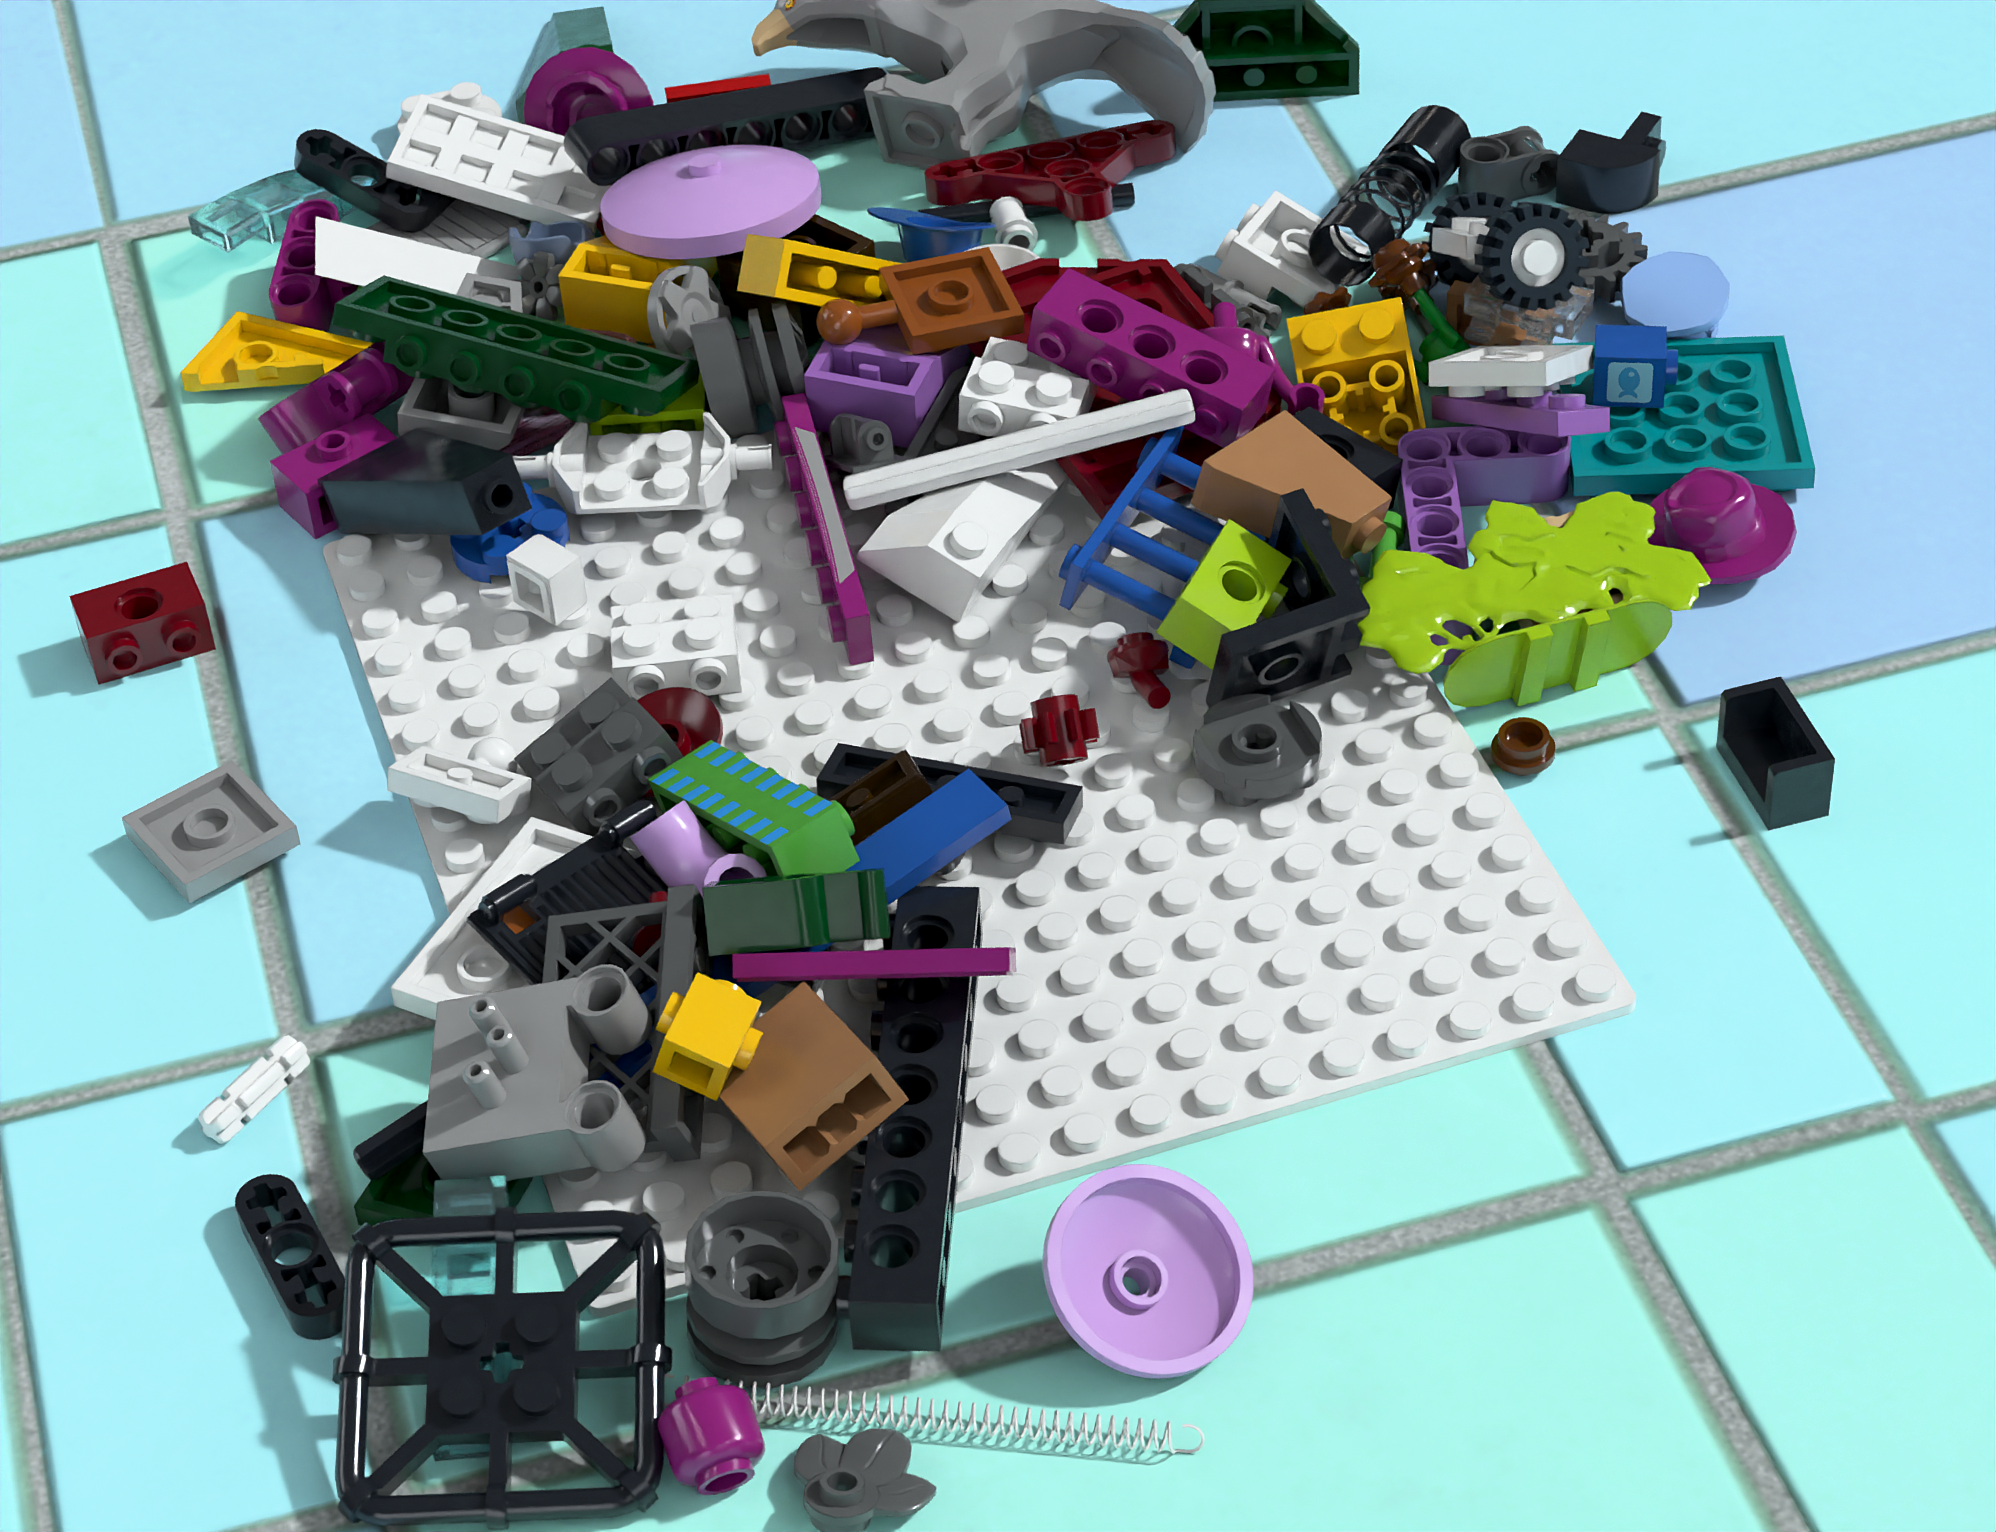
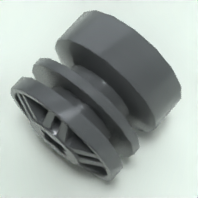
M785 300L771 304L777 326L775 330L764 332L757 307L749 309L748 324L750 336L738 339L726 315L690 325L696 357L712 416L730 437V440L757 433L756 406L768 404L776 422L784 421L781 397L805 393L806 397L804 374L811 363L802 329L799 328L788 311Z
M752 1190L725 1197L699 1215L687 1233L685 1249V1288L688 1292L686 1314L688 1316L687 1338L695 1358L715 1377L723 1380L729 1379L731 1383L738 1386L742 1380L743 1387H752L753 1382L756 1381L757 1388H766V1384L769 1382L770 1388H775L781 1384L786 1385L800 1381L821 1367L836 1345L839 1240L829 1218L814 1205L784 1192Z

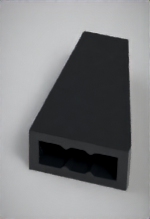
M417 428L317 479L338 532L483 535L532 509L511 454Z

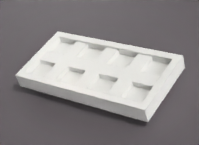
M420 94L387 160L386 177L527 220L537 221L544 225L560 221H580L591 228L594 235L597 230V221L601 215V200L606 191L612 186H598L588 179L564 151L563 141L565 136L425 94Z

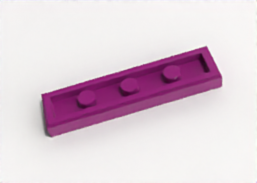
M1013 947L732 954L733 978H737V982L1008 976L1016 972V948Z

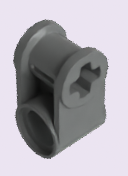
M1519 126L1510 131L1494 135L1470 138L1464 141L1460 148L1457 195L1462 196L1465 191L1485 192L1504 197L1510 201L1544 195L1556 187L1557 158L1559 154L1551 149H1546L1543 146L1541 135L1535 128L1530 126Z

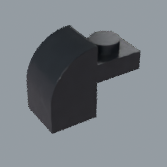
M1641 111L1621 139L1579 129L1557 158L1555 203L1595 213L1614 214L1633 211L1652 202L1658 196L1659 172L1666 153V141L1660 139L1662 116Z

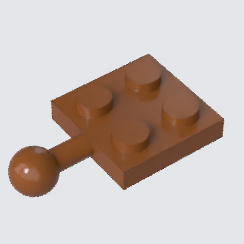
M989 247L879 268V287L886 301L857 307L849 300L833 299L821 307L816 320L817 329L821 337L834 345H845L853 342L859 336L862 329L897 323L913 355L925 352H938L945 348L989 341L990 337L1001 338L1024 333V313Z

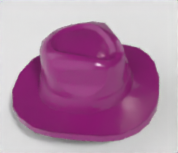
M594 47L570 48L550 57L534 73L526 90L523 112L525 125L565 136L570 126L580 119L653 106L654 103L647 84L633 65L613 52Z
M1698 467L1653 499L1650 506L1656 511L1654 515L1655 530L1647 541L1651 545L1692 552L1712 580L1710 584H1736L1757 579L1775 570L1791 553L1797 530L1793 511L1782 496L1766 487L1751 484L1747 478L1737 473L1713 467Z

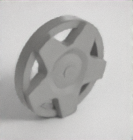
M689 265L673 267L663 271L655 279L648 297L647 318L652 339L658 350L682 356L681 354L689 349L694 359L697 360L690 325L725 315L732 324L730 307L724 305L718 288L703 268ZM678 276L683 277L681 287L672 282ZM663 310L666 312L667 329L664 324Z

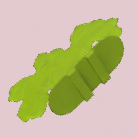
M1607 492L1587 501L1576 503L1574 514L1569 517L1562 528L1549 525L1543 517L1538 515L1535 508L1512 502L1492 500L1485 514V520L1488 523L1487 528L1476 531L1468 544L1469 551L1476 559L1473 566L1463 570L1444 563L1441 559L1423 552L1392 549L1383 551L1372 568L1373 578L1363 585L1362 593L1371 609L1369 615H1366L1357 626L1362 633L1361 646L1385 649L1393 658L1398 668L1414 674L1431 672L1443 662L1444 655L1449 649L1465 650L1449 666L1443 680L1444 695L1453 705L1467 708L1483 706L1512 698L1516 706L1519 707L1540 701L1542 690L1567 683L1570 684L1574 692L1597 686L1599 675L1639 662L1651 654L1666 639L1672 626V612L1670 610H1691L1694 602L1699 598V587L1709 585L1712 580L1692 552L1649 544L1647 539L1655 530L1654 515L1656 511L1645 503L1633 501L1630 495L1621 492ZM1612 588L1620 589L1623 594V600L1617 604H1614L1608 592ZM1581 609H1593V611L1577 614ZM1486 618L1493 621V629L1488 633L1480 626V623ZM1531 619L1540 623L1539 625L1497 635L1499 630L1511 621ZM1449 620L1464 623L1477 633L1480 640L1474 641L1471 635H1465L1462 637L1463 640L1446 631L1442 624ZM1437 634L1446 638L1448 644L1437 646L1432 643L1430 636Z

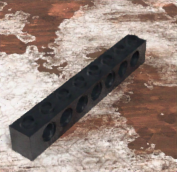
M915 886L898 898L896 913H889L891 936L883 938V949L982 948L983 929L979 887ZM979 976L877 979L878 1002H885L884 1010L872 1011L870 1028L872 1052H878V1060L909 1100L857 1143L859 1155H866L865 1165H853L851 1173L852 1208H859L858 1220L847 1219L844 1228L845 1263H852L851 1275H839L836 1297L838 1319L850 1320L853 1350L938 1352L941 1350Z

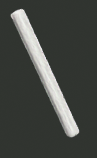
M1179 389L849 475L843 479L844 494L851 510L858 511L1189 425L1195 421L1193 402L1187 389Z

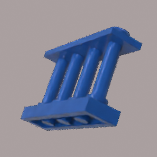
M1184 426L1166 430L1160 440L1153 436L1150 437L1136 465L1138 471L1083 547L1074 544L1070 548L1059 571V577L1066 580L1059 603L1060 606L1071 610L1086 587L1090 585L1163 621L1175 599L1103 563L1112 550L1116 548L1186 583L1199 562L1129 528L1139 512H1142L1209 546L1224 527V525L1154 492L1165 476L1195 490L1202 467L1176 455ZM1247 530L1259 539H1261L1262 541H1264L1265 543L1269 544L1270 538ZM1173 645L1169 660L1185 668L1192 669L1197 659Z

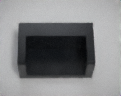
M1782 677L1724 690L1720 698L1716 748L1768 831L1829 816L1835 758Z

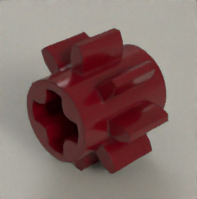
M1075 694L1052 696L1030 703L1033 718L1021 719L1019 724L1024 754L1039 752L1041 767L1070 765L1088 759L1086 744L1098 742L1097 739L1100 738L1095 708L1080 710L1078 695Z

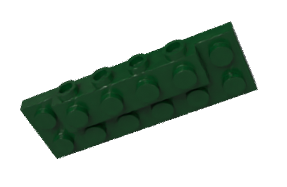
M385 275L336 302L334 308V326L352 330L353 336L363 341H386L383 362L395 365L409 376L421 379L444 378L459 389L470 393L495 392L502 394L511 403L524 408H541L543 406L553 408L564 415L565 418L579 423L600 421L619 407L620 404L624 412L632 415L652 416L658 414L698 384L700 368L698 360Z

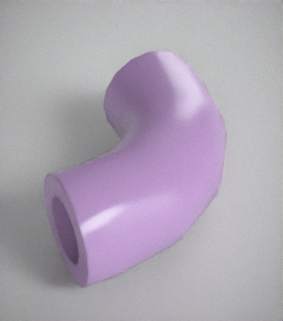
M685 800L630 837L643 857L668 887L695 884L702 897V887L712 881L767 877L764 868L754 858L744 854H729L722 848L697 819Z

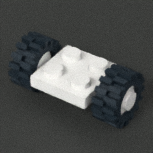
M1465 191L1462 196L1452 195L1445 200L1448 204L1445 207L1437 205L1432 211L1436 219L1433 223L1426 222L1423 231L1430 233L1429 241H1422V244L1426 243L1429 247L1430 259L1428 260H1433L1437 265L1435 270L1436 276L1442 284L1451 287L1454 281L1458 280L1491 288L1488 292L1494 298L1503 300L1505 304L1532 311H1537V308L1549 310L1557 307L1555 302L1558 300L1567 302L1574 296L1569 291L1572 286L1581 287L1585 278L1578 275L1580 268H1589L1590 258L1582 256V249L1590 248L1588 238L1581 237L1578 234L1583 229L1577 220L1568 218L1570 213L1561 208L1552 207V205L1517 202L1518 206L1514 207L1511 206L1513 202L1495 194Z

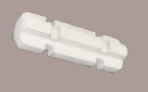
M289 1035L280 1037L265 1051V1054L268 1056L267 1059L263 1056L256 1059L222 1091L221 1094L225 1097L224 1100L216 1097L199 1113L198 1119L202 1125L201 1130L207 1137H212L220 1144L229 1142L244 1127V1124L241 1122L242 1119L250 1122L287 1087V1083L284 1081L285 1078L288 1081H293L308 1067L310 1059L306 1053L308 1049L301 1041L297 1042Z

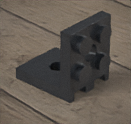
M1304 488L1280 496L1268 544L1292 560L1279 583L1288 588L1283 601L1289 612L1221 635L1206 697L1209 709L1223 700L1245 694L1270 695L1271 703L1351 675L1353 668L1345 653L1359 648L1362 633L1355 619L1369 615L1371 607L1360 590V579L1355 565L1349 558H1342L1332 540V529L1326 514L1322 509L1314 508Z

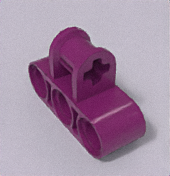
M313 199L299 204L289 215L269 288V299L275 320L329 332L335 303L357 291L358 285L315 275V217L337 222L341 221L338 210L332 202L323 199Z
M386 341L375 342L282 400L258 418L282 455L318 438L327 431L337 429L367 413L373 416L408 393L415 377L405 374L393 364L383 362Z

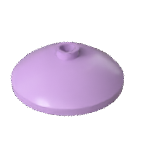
M1129 1164L1112 1167L1089 1177L1079 1184L1058 1207L1051 1219L1044 1241V1281L1057 1317L1070 1336L1086 1352L1117 1371L1133 1376L1154 1379L1173 1378L1192 1373L1220 1356L1234 1342L1247 1320L1253 1298L1254 1277L1250 1252L1242 1231L1231 1213L1214 1194L1195 1180L1174 1170L1155 1165ZM1123 1277L1132 1278L1137 1282L1140 1288V1296L1133 1295L1125 1289Z

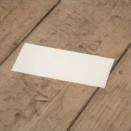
M315 217V275L364 287L385 275L455 295L466 273L506 280L518 279V274L515 271L516 266Z

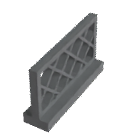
M695 884L668 887L667 901L548 916L542 983L579 977L588 969L603 965L617 952L632 965L625 973L634 987L646 977L657 986L656 998L647 1006L654 1025V1033L650 1032L646 1039L652 1045V1058L634 1076L629 1078L614 1064L622 1055H610L603 1051L600 1052L590 1044L589 1056L592 1060L589 1062L588 1082L598 1080L607 1071L623 1085L619 1091L628 1105L638 1098L648 1107L645 1130L646 1143L641 1154L666 1151L673 1162L700 1159L705 1096L652 1071L666 1034L657 1031L656 1027L671 994L674 991L686 996L697 972L711 979L713 977L714 956H709L702 895ZM662 924L661 938L640 958L624 945L641 927ZM595 933L602 941L576 966L565 958L567 936ZM648 1086L649 1094L644 1091Z

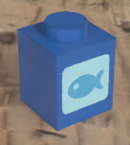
M1596 325L1593 405L1664 408L1665 385L1677 384L1678 350H1667V326Z

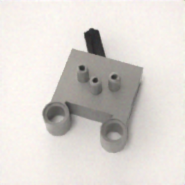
M598 965L575 978L437 1002L428 1100L356 1146L353 1151L354 1159L367 1178L377 1180L423 1150L424 1156L449 1190L594 1167L603 1172H616L625 1169L634 1163L644 1151L646 1143L645 1130L614 1084L605 1080L588 1082L590 1044L596 1043L601 1051L610 1055H622L634 1051L650 1035L653 1025L651 1013L622 968L615 965Z

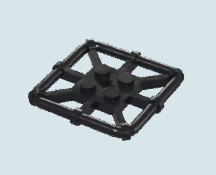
M515 1206L497 1207L493 1215L396 1218L378 1222L374 1226L364 1223L352 1234V1239L355 1243L350 1248L345 1268L341 1356L333 1360L332 1381L339 1385L335 1482L337 1495L340 1499L338 1510L353 1524L360 1521L381 1526L487 1522L489 1530L508 1529L512 1521L612 1518L630 1514L636 1509L645 1513L658 1500L655 1491L660 1484L664 1466V1445L658 1429V1420L664 1410L665 1374L672 1370V1349L665 1345L666 1254L662 1237L659 1235L661 1224L647 1212H642L639 1215L620 1210L517 1214ZM618 1239L565 1291L517 1293L518 1243ZM496 1244L495 1293L443 1296L393 1248ZM637 1260L636 1345L629 1349L579 1351L580 1313ZM375 1265L430 1315L428 1357L377 1359L370 1357ZM511 1353L513 1359L524 1361L522 1369L511 1370L508 1382L496 1383L492 1371L484 1370L487 1362L495 1360L497 1354ZM635 1377L633 1469L627 1467L578 1421L579 1379ZM427 1385L425 1424L370 1476L365 1477L369 1387ZM565 1441L613 1487L511 1491L512 1443ZM490 1444L489 1478L486 1492L391 1495L442 1445Z

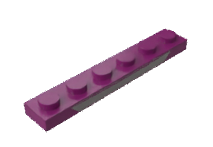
M805 393L783 396L781 399L784 421L774 422L776 442L780 457L790 455V457H784L790 492L801 491V493L794 494L800 528L811 527L810 530H805L811 566L822 565V567L815 568L821 603L833 604V606L826 607L832 642H844L850 665L874 661L870 614Z

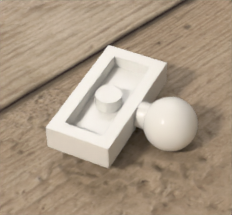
M488 737L473 745L467 759L420 746L388 767L387 791L410 797L415 804L423 807H443L466 814L469 820L476 823L498 824L530 802L532 778L516 774L518 764L514 758L517 754L511 744L501 738Z

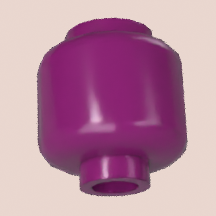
M702 1377L681 1385L674 1393L676 1400L663 1410L658 1420V1429L676 1480L683 1485L697 1487L699 1494L702 1495L725 1493L749 1482L755 1475L753 1467L762 1459L766 1447L747 1392L734 1385H719L714 1377Z

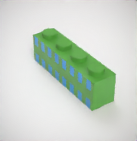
M712 740L648 778V782L663 814L685 800L697 819L722 848L729 854H744L754 858L764 868L767 876L843 872L860 861L850 838L855 834L853 822L846 810L837 801L832 800L830 802L812 793L804 784L797 785L781 777L773 768L768 767L766 769L750 761L742 752L738 751L735 753Z

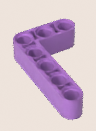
M1485 426L1424 428L1412 430L1404 434L1399 439L1397 455L1403 459L1397 487L1399 513L1406 524L1403 541L1404 551L1427 553L1451 566L1463 570L1469 568L1461 507L1488 506L1492 500L1516 504L1553 502L1562 498L1568 492L1571 437H1556ZM1449 620L1442 624L1446 631L1463 640L1462 637L1465 635L1473 636V629L1464 623ZM1437 634L1430 636L1432 643L1437 646L1448 644L1446 638ZM1449 649L1445 653L1444 660L1440 665H1451L1465 650Z

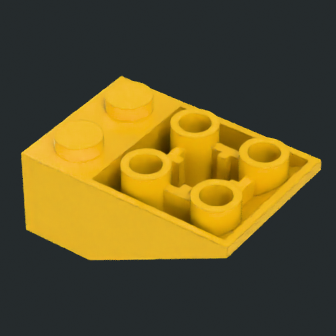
M606 235L579 243L558 275L565 324L610 337L655 345L647 318L648 297L655 279L663 271L683 265L701 267L707 271L708 276L712 279L717 271L716 256L697 259L645 257L618 248L611 243ZM678 276L672 282L681 287L683 277ZM663 310L664 324L667 329L666 312Z
M1401 297L1286 319L1298 384L1312 383L1324 391L1325 399L1322 414L1396 456L1398 455L1399 439L1404 434L1412 430L1426 428Z

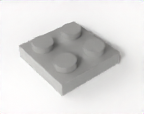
M232 760L122 817L126 836L189 903L301 844L297 826Z

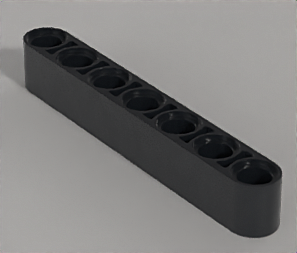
M870 67L586 117L576 121L566 132L563 141L564 151L592 183L598 186H610L641 166L671 155L696 149L728 145H763L795 152L876 137L864 90L869 83L884 78L889 73L880 67Z

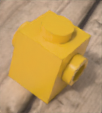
M697 972L686 996L673 991L663 1010L656 1030L666 1034L652 1072L717 1101L733 1066L746 1071L760 1043L763 1032L752 1028L761 1001L746 995L739 986L732 982L713 980Z

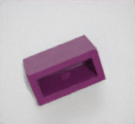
M367 413L271 460L270 465L279 506L315 540L336 530L337 527L317 479L398 437L374 416Z

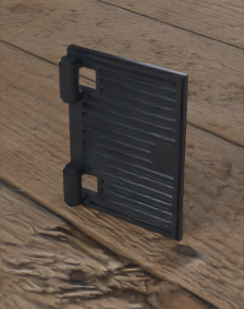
M648 800L634 802L605 820L597 835L533 875L519 874L483 896L478 909L470 913L466 922L530 985L541 984L543 981L548 916L649 903L652 893L658 891L668 892V886L661 880L643 855L635 859L623 847V842L626 838L658 818L655 807ZM519 906L536 922L515 934L503 922L505 914ZM595 933L567 936L565 958L576 966L602 939ZM633 936L624 944L631 951V942ZM617 952L603 964L615 965L622 968L624 972L632 966ZM646 977L635 989L641 995L655 984Z

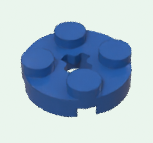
M522 482L532 509L483 535H450L455 565L467 577L491 584L490 575H509L506 555L534 535H543L565 547L566 542L570 541L565 510L553 499L542 494L533 493L531 486Z

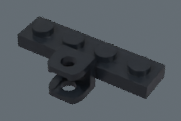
M838 743L816 779L817 795L829 800L897 753ZM911 756L933 793L969 768L1008 805L1012 820L994 831L997 833L1024 837L1035 842H1052L1064 845L1083 808V786ZM966 852L934 874L946 875L952 872L960 864Z

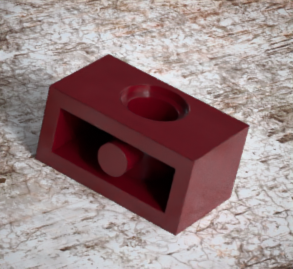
M187 561L69 596L80 638L98 684L216 649L206 605Z

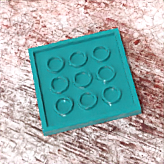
M1784 335L1667 339V350H1678L1677 384L1665 385L1664 408L1610 407V432L1570 436L1569 472L1573 496L1596 497L1607 492L1658 496L1671 488L1683 476L1698 467H1713L1731 471L1747 478L1751 484L1763 486L1775 492L1814 488L1815 464ZM1595 342L1553 343V345H1593L1594 361ZM1593 369L1575 375L1574 384L1560 385L1557 394H1584L1585 404L1593 405Z

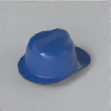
M872 207L867 210L868 214L875 218L898 225L903 256L907 262L964 252L980 246L983 229L996 227L994 223L958 222L898 208Z

